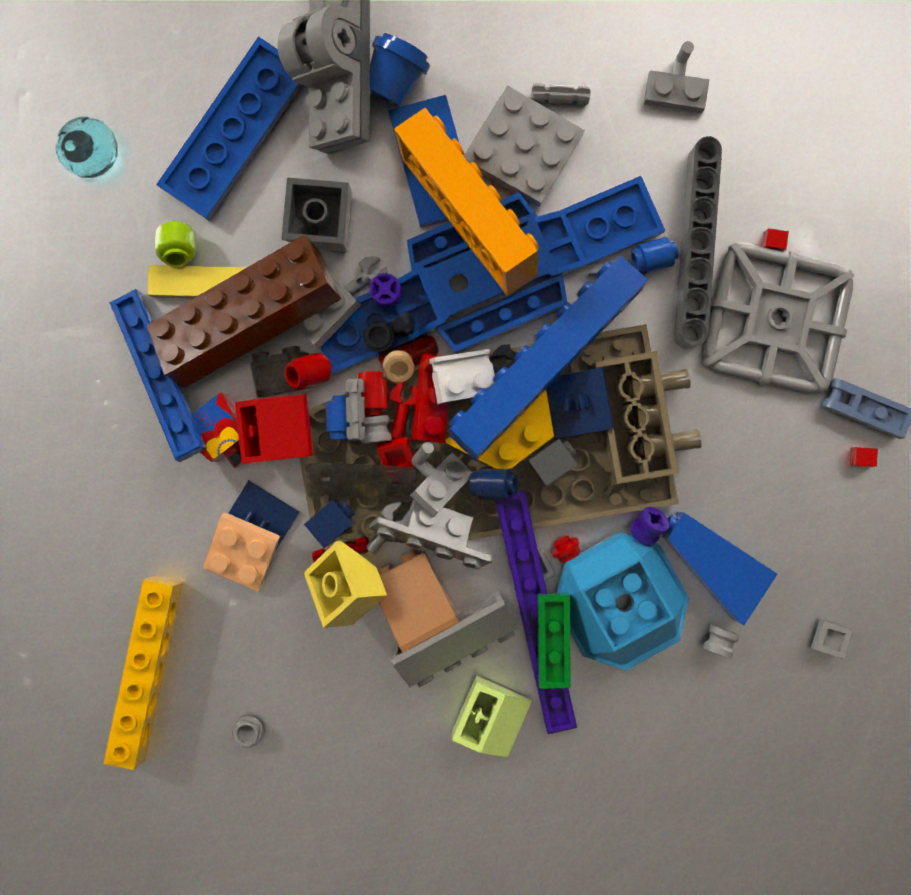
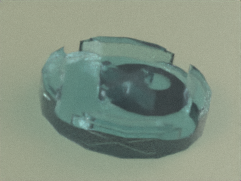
M89 117L72 119L58 133L59 139L55 151L59 162L69 172L81 178H95L105 174L113 166L118 156V143L114 133L98 119Z

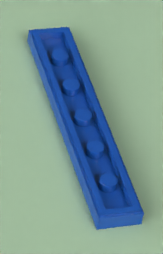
M134 289L109 302L175 461L182 462L207 449L181 386L164 375L147 325L153 321L141 293Z

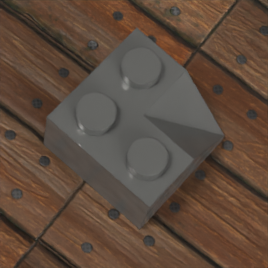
M287 177L281 239L292 242L306 234L318 250L347 252L352 190L349 183Z

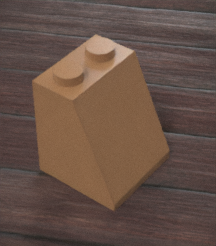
M414 549L401 556L402 563L393 568L388 563L377 569L387 596L379 604L402 653L459 623V613L425 550L418 553Z

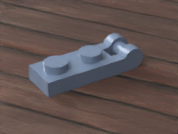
M836 378L832 380L830 385L832 391L829 398H825L822 408L898 439H905L911 424V408L844 380ZM844 394L851 396L848 405L841 402Z

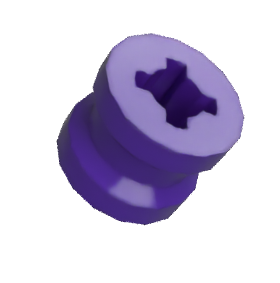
M378 274L370 283V294L378 305L389 308L400 302L403 294L402 287L397 278L392 274Z
M647 507L641 512L640 518L635 519L632 523L630 530L638 542L646 546H652L659 540L660 535L668 530L669 520L659 509Z

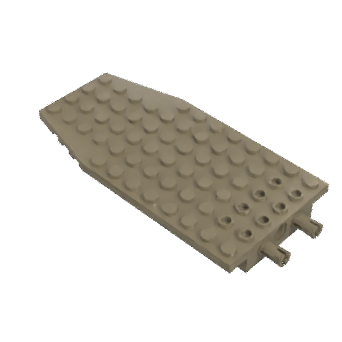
M646 324L601 332L561 374L565 375L599 367L604 368L614 429L558 438L562 443L568 441L577 454V457L574 458L577 465L547 486L542 484L527 460L558 439L551 438L511 468L513 475L517 476V492L525 491L533 529L640 511L647 507L657 508L679 504L673 475L679 474L675 451L701 448L702 443L701 440L688 441L689 438L700 437L698 429L671 434L664 391L690 388V379L677 381V379L686 378L690 375L687 369L660 373L657 351L651 352ZM523 346L512 347L511 350L518 353ZM490 351V354H488L493 367L505 366L509 361H512L506 357L491 359L494 351ZM414 364L415 369L412 377L404 382L401 392L404 404L412 396L413 385L418 386L420 364ZM383 376V379H386L388 409L382 410V415L389 416L387 430L391 433L397 406L394 401L389 400L391 390L399 383H394L388 380L386 376ZM473 398L449 402L445 440L450 437L449 429L452 426L449 422L459 411L463 410L466 413L474 405L471 402ZM326 402L308 409L313 456L299 458L309 517L311 519L334 499H337L339 503L344 500L354 511L355 515L352 518L356 523L338 538L359 539L367 537L371 541L377 531L369 529L371 522L377 517L385 519L381 512L387 505L395 502H402V504L394 511L393 522L404 519L414 500L410 495L426 477L416 467L414 470L385 475L377 451L378 443L362 445L361 440L330 439V432H327ZM415 406L408 411L402 438L408 437L413 455L425 443L424 441L412 440ZM446 441L443 444L430 442L434 446V451L426 461L435 469L451 453L472 472L479 471L481 468L495 469L482 461H475L470 455L448 445ZM470 479L443 506L473 518L468 540L502 535L495 500L479 499L478 496H472L470 492ZM397 538L395 540H386L387 542L406 543V541Z

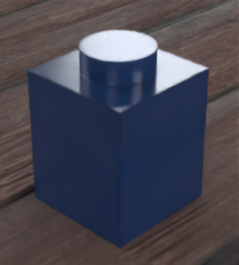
M334 499L304 525L322 547L326 548L356 523L352 518L355 513L344 500L339 503L337 499Z

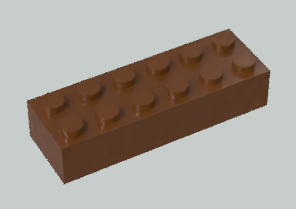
M304 234L147 325L164 375L185 388L342 298L321 252Z

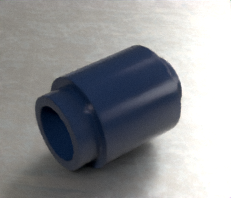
M481 468L479 471H473L470 476V492L472 496H478L479 499L510 500L512 494H516L518 489L517 476L513 475L511 469Z

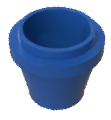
M384 33L382 37L376 36L372 43L374 50L370 62V93L401 107V104L421 76L427 74L430 64L426 61L428 56L424 52L394 35Z

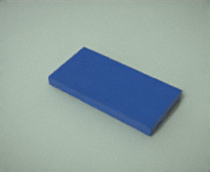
M446 95L388 110L394 131V128L426 108L432 117L437 115L446 128L445 133L450 140L455 138L459 142ZM402 160L420 227L448 220Z

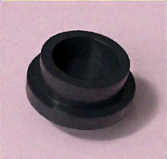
M373 322L364 331V342L374 352L387 351L394 343V332L385 322Z

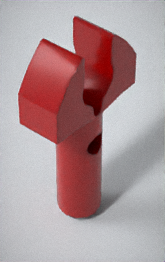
M404 382L397 384L390 392L389 400L394 401L397 406L391 429L393 440L402 438L408 411L416 404L417 387L415 385L412 388L411 398L406 400L405 404L401 398Z

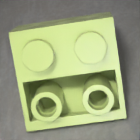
M476 675L453 727L452 741L479 753L508 757L532 699Z

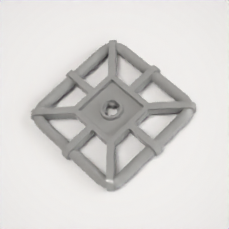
M732 244L728 247V252L723 260L715 298L711 299L710 308H712L709 321V333L703 346L704 360L702 362L706 367L709 366L715 371L758 381V385L762 386L771 384L805 393L823 394L828 391V386L834 375L841 340L846 337L847 329L844 327L853 292L852 277H854L851 269L847 271L844 267L837 264L799 256V253L795 251L786 253L752 244ZM747 256L783 264L785 270L781 286L763 282ZM735 262L739 264L753 287L750 305L727 301ZM796 268L836 277L813 293L791 289ZM841 285L832 325L812 321L816 300ZM778 310L782 311V317L786 318V322L780 323L779 326L772 320V315L776 314ZM724 311L747 315L743 335L715 352ZM809 330L829 336L821 373L805 349ZM745 343L767 347L761 370L720 359ZM777 350L794 353L811 381L772 373Z

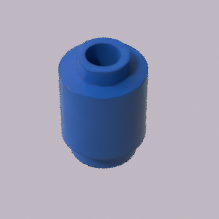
M668 237L639 244L637 249L631 250L634 268L640 273L644 272L645 274L675 265V259L679 257L676 243L674 241L670 242Z
M349 395L332 396V402H326L327 432H330V439H347L346 427L350 426L349 422H346V397H349Z

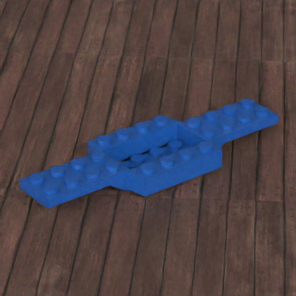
M642 176L562 210L541 216L536 215L519 192L502 199L500 203L506 211L511 209L516 214L520 222V229L525 235L530 233L539 246L538 276L529 282L545 275H549L552 278L447 323L446 321L449 316L501 295L504 292L450 222L408 239L407 246L412 271L397 279L403 291L400 302L393 307H382L376 303L370 292L355 298L361 306L320 347L323 355L331 363V374L335 375L435 331L438 332L454 354H459L559 311L567 303L563 276L665 232V228ZM456 275H462L468 281L467 288L462 292H456L450 287V281ZM409 311L416 324L412 334L402 338L394 333L393 345L384 352H374L366 346L364 331L369 324L376 321L389 324Z

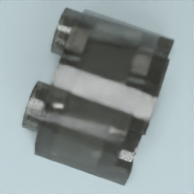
M290 346L281 349L282 354L270 356V352L253 354V361L250 362L257 399L272 397L286 392L316 388L315 385L304 389L293 388L287 383L284 374L285 366L291 360L307 356L309 353L300 352L299 346Z

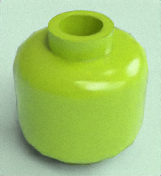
M169 221L160 225L155 232V251L157 257L171 267H182L192 261L196 255L195 232L193 229L179 221Z

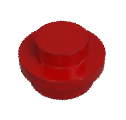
M563 536L554 542V547L551 550L552 556L558 558L559 562L564 563L579 555L581 552L579 548L580 542L577 537Z

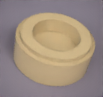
M393 351L384 358L383 370L388 380L394 383L405 382L414 373V363L408 353Z

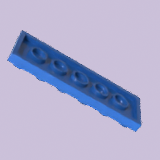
M259 36L257 37L156 184L160 189L208 221L302 86L293 81L285 71L277 48Z

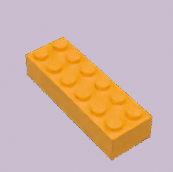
M424 108L394 128L402 160L503 292L509 296L538 276V243L530 233L525 235L520 229V222L516 214L511 209L506 211L500 203L501 197L492 185L487 187L482 180L483 176L478 166L473 161L469 163L465 159L460 143L455 138L450 140L445 133L446 128L437 115L432 117L428 110Z

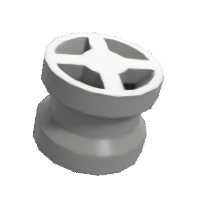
M388 415L365 418V422H362V427H365V439L361 440L362 445L392 440L391 433L387 430V424L389 423Z
M710 624L709 639L704 641L702 647L732 659L734 654L732 647L735 642H738L740 635Z

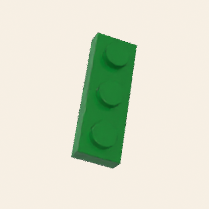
M568 593L537 594L539 688H571L570 595Z

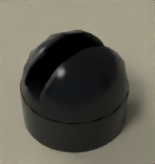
M408 311L388 325L397 336L403 338L414 332L416 324L411 313Z

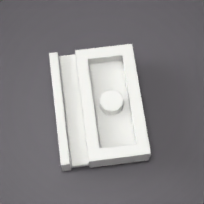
M490 349L429 359L433 367L434 373H432L438 404L473 398L482 388L487 391L495 383L492 380L495 376L493 365L490 363L488 355L490 354Z

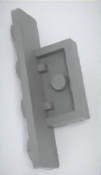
M414 499L405 526L377 517L371 522L369 528L377 531V536L387 540H395L397 538L406 541V546L417 550L426 548L435 551L434 555L439 558L461 560L463 565L468 568L480 569L492 563L493 556L466 547L473 518L444 507L433 517Z

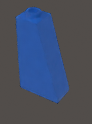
M677 512L676 515L671 514L668 517L669 528L661 537L728 616L734 621L745 625L776 578L777 573L686 513Z

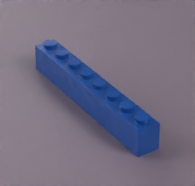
M621 255L613 263L607 261L597 273L599 278L593 284L589 281L585 283L576 294L579 298L572 305L567 302L556 314L558 319L551 326L546 323L535 335L537 341L531 347L523 346L514 356L516 362L509 369L506 366L500 369L492 379L495 383L487 391L482 388L473 397L471 402L474 405L466 413L463 410L459 411L449 422L452 426L449 429V436L475 461L495 443L643 290L648 279Z

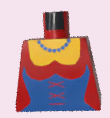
M220 392L193 413V417L207 449L200 453L210 462H218L226 457L234 469L243 465L241 463L236 409L228 394Z

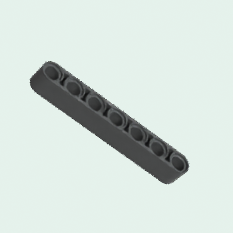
M711 136L699 139L690 151L687 163L674 333L677 345L684 349H692L702 344L707 339L709 333L722 145L715 137ZM703 149L709 152L711 159H703L699 154V150ZM696 179L705 180L709 189L704 190L698 187ZM694 209H702L706 214V220L698 219L694 214ZM692 238L700 239L704 244V250L694 248ZM694 267L700 270L702 274L701 280H694L691 277L690 268ZM688 297L698 300L700 305L698 311L689 308L687 304ZM686 327H692L696 330V341L687 339L685 335Z

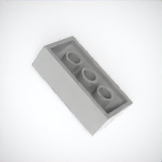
M498 592L460 613L459 623L403 653L400 647L395 648L390 661L409 687L415 684L421 687L434 679L433 674L442 669L445 672H449L460 666V660L471 654L472 658L483 654L488 650L487 645L496 640L499 643L509 640L515 635L514 630L518 629V626L502 595Z

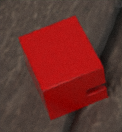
M766 229L763 232L762 247L783 252L787 249L789 231Z
M852 447L850 466L877 467L878 449Z

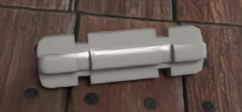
M535 83L532 87L531 98L540 103H544V100H548V103L572 104V101H576L578 105H587L590 101L591 91L588 86H578V89H575L574 85L550 84L549 87H545V84Z
M348 379L345 382L346 393H349V397H346V422H349L350 426L346 427L347 439L363 440L365 439V427H362V422H365V397H361V392H365L364 380Z

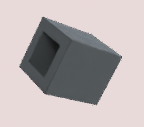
M558 439L528 459L527 462L542 484L547 486L577 465L574 460L577 454L568 441L562 443Z

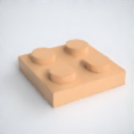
M224 512L219 518L203 568L259 592L263 586L281 536Z

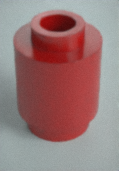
M314 353L291 360L285 366L284 374L287 383L291 387L304 389L327 382L331 376L332 366L325 355Z
M366 371L358 373V379L364 380L365 392H361V397H365V417L382 416V410L388 409L386 379H383V372Z

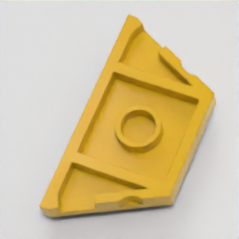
M546 390L478 459L479 461L495 469H511L554 437ZM451 437L445 440L448 445L468 454Z

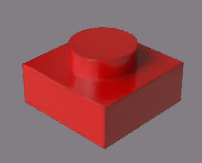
M408 437L378 443L377 451L385 475L415 469V466L412 464L414 455Z

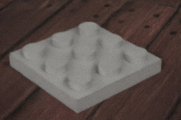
M507 85L464 154V157L469 163L473 161L480 169L482 175L515 194L519 192L525 200L540 208L581 140L585 130Z

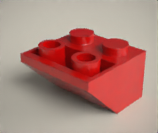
M307 394L235 402L242 464L313 456Z

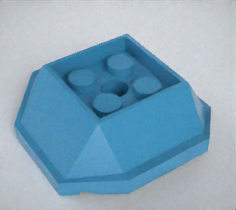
M618 532L579 553L578 556L570 561L565 562L557 590L555 591V593H568L570 595V635L583 657L627 671L676 644L681 639L689 596L661 545L658 543L646 546L638 542L633 536ZM622 594H628L630 596L629 606L625 609H618L616 606L617 598Z

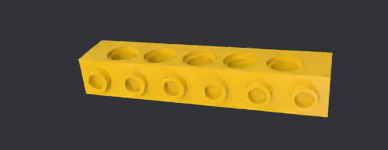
M156 576L143 579L103 764L135 770L146 759L183 582Z

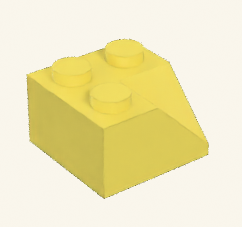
M336 541L304 572L323 628L353 625L387 596L377 568L342 541Z

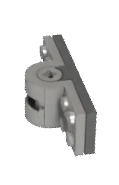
M309 0V13L292 19V22L284 25L279 32L277 42L279 58L287 74L293 81L309 88V148L323 153H330L370 142V0Z

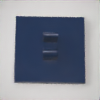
M603 367L560 375L546 389L554 439L614 429Z
M248 480L228 512L230 515L281 536L277 548L300 513L297 509Z

